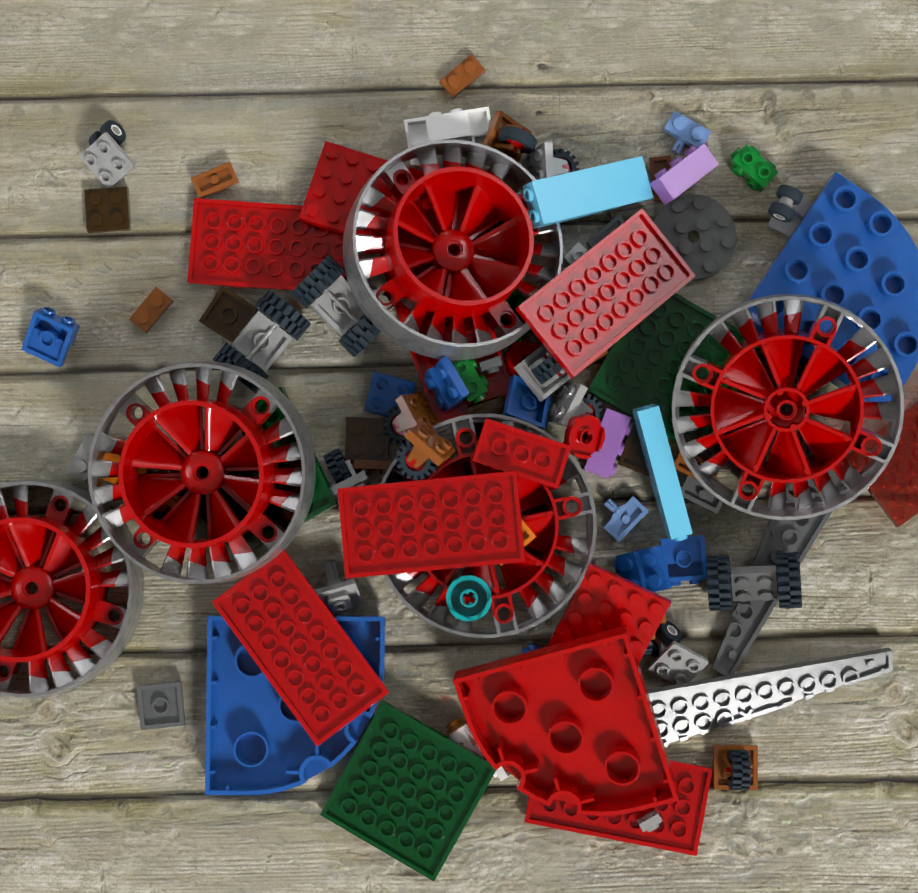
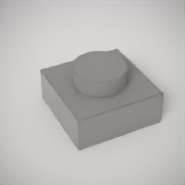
M653 810L636 821L643 832L646 830L651 832L660 826L659 823L662 822V819L658 812Z

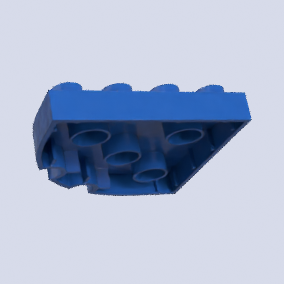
M835 172L820 190L746 302L770 295L799 294L822 298L849 310L871 327L883 341L898 368L903 387L918 362V249L904 226L882 203L838 172ZM784 300L776 301L778 329H784ZM804 302L799 330L809 332L821 305ZM756 305L749 307L748 310L757 332H764ZM844 316L831 344L837 350H840L861 327ZM823 320L819 326L820 330H829L832 322L830 320ZM804 341L799 360L804 365H807L815 346ZM874 344L848 363L851 366L875 352L878 348ZM887 369L862 377L858 381L861 383L889 374ZM846 372L830 381L838 388L849 385ZM891 395L863 398L864 402L891 401Z
M209 615L207 624L205 795L270 794L285 791L306 783L309 778L318 775L328 767H333L349 752L367 727L378 701L319 746H316L221 615ZM334 615L383 682L386 660V615Z

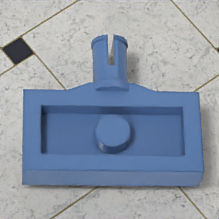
M676 111L673 112L663 130L676 141L671 149V152L674 154L678 147L675 155H679L683 146L691 147L695 145L699 147L704 144L711 133L710 130Z
M634 496L620 507L609 498L608 502H605L604 505L613 514L603 528L617 542H620L649 511Z

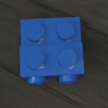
M49 307L40 308L33 313L21 350L55 366L62 367L70 346L74 344L80 326L75 324V319L72 317H60L55 314L56 311Z
M448 356L441 358L436 366L428 369L424 375L426 386L428 389H432L436 396L437 405L441 409L443 408L445 413L460 406L469 395L468 389Z
M513 375L510 377L503 415L526 421L543 430L548 423L547 412L552 403L551 394L540 402L524 380L517 375Z
M704 535L688 536L687 539L682 541H675V539L671 540L670 538L660 539L671 586H679L681 581L688 580L689 584H702V579H707Z
M661 545L616 556L614 567L621 577L652 592L672 588Z

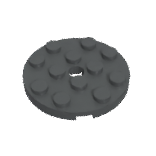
M691 194L677 197L662 207L653 221L696 275L692 280H702L715 275L729 262L734 253L736 228L733 219L719 202L707 196ZM695 232L699 236L698 242H690L687 238L688 233Z

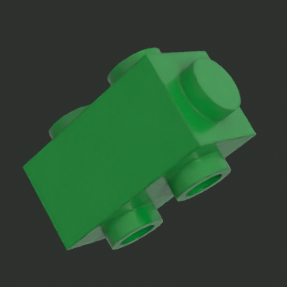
M746 144L742 149L738 147L730 156L732 158V161L729 163L731 171L738 177L742 176L747 181V185L754 191L761 193L779 173L776 170V166L768 160L765 161L760 156V152L753 146L749 147Z
M474 359L453 360V366L469 391V395L465 400L467 399L469 404L473 401L477 404L486 398L485 394L488 393L486 387L489 384L483 374L479 376L475 369L478 366Z

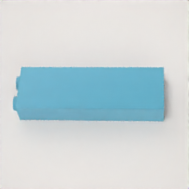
M642 156L543 178L522 186L523 198L527 202L529 217L534 229L642 203L654 198Z
M650 404L632 409L664 534L671 540H685L688 538L687 535L693 533L660 408L658 405Z

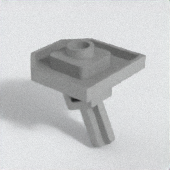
M329 561L325 563L324 569L328 581L326 582L327 586L315 589V591L333 615H347L356 612L363 603L355 578L342 581L336 562Z

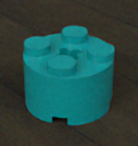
M463 575L456 578L449 585L446 593V603L449 611L453 616L462 621L480 619L488 612L492 602L491 591L487 583L475 575ZM469 592H472L475 601H470L466 604L465 598L462 596L464 593L469 594Z

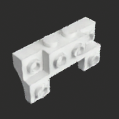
M489 106L469 110L456 108L450 110V113L432 112L426 117L404 120L408 148L430 141L445 139L465 140L483 144L491 125ZM417 158L410 160L411 167L420 166Z

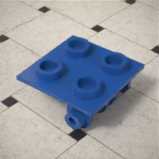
M374 371L364 411L388 416L386 412L398 405L395 399L401 395L414 393L415 382Z

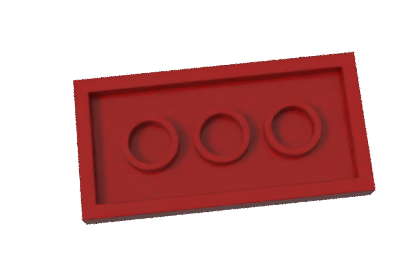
M486 418L472 462L502 472L517 471L518 477L558 489L571 446Z

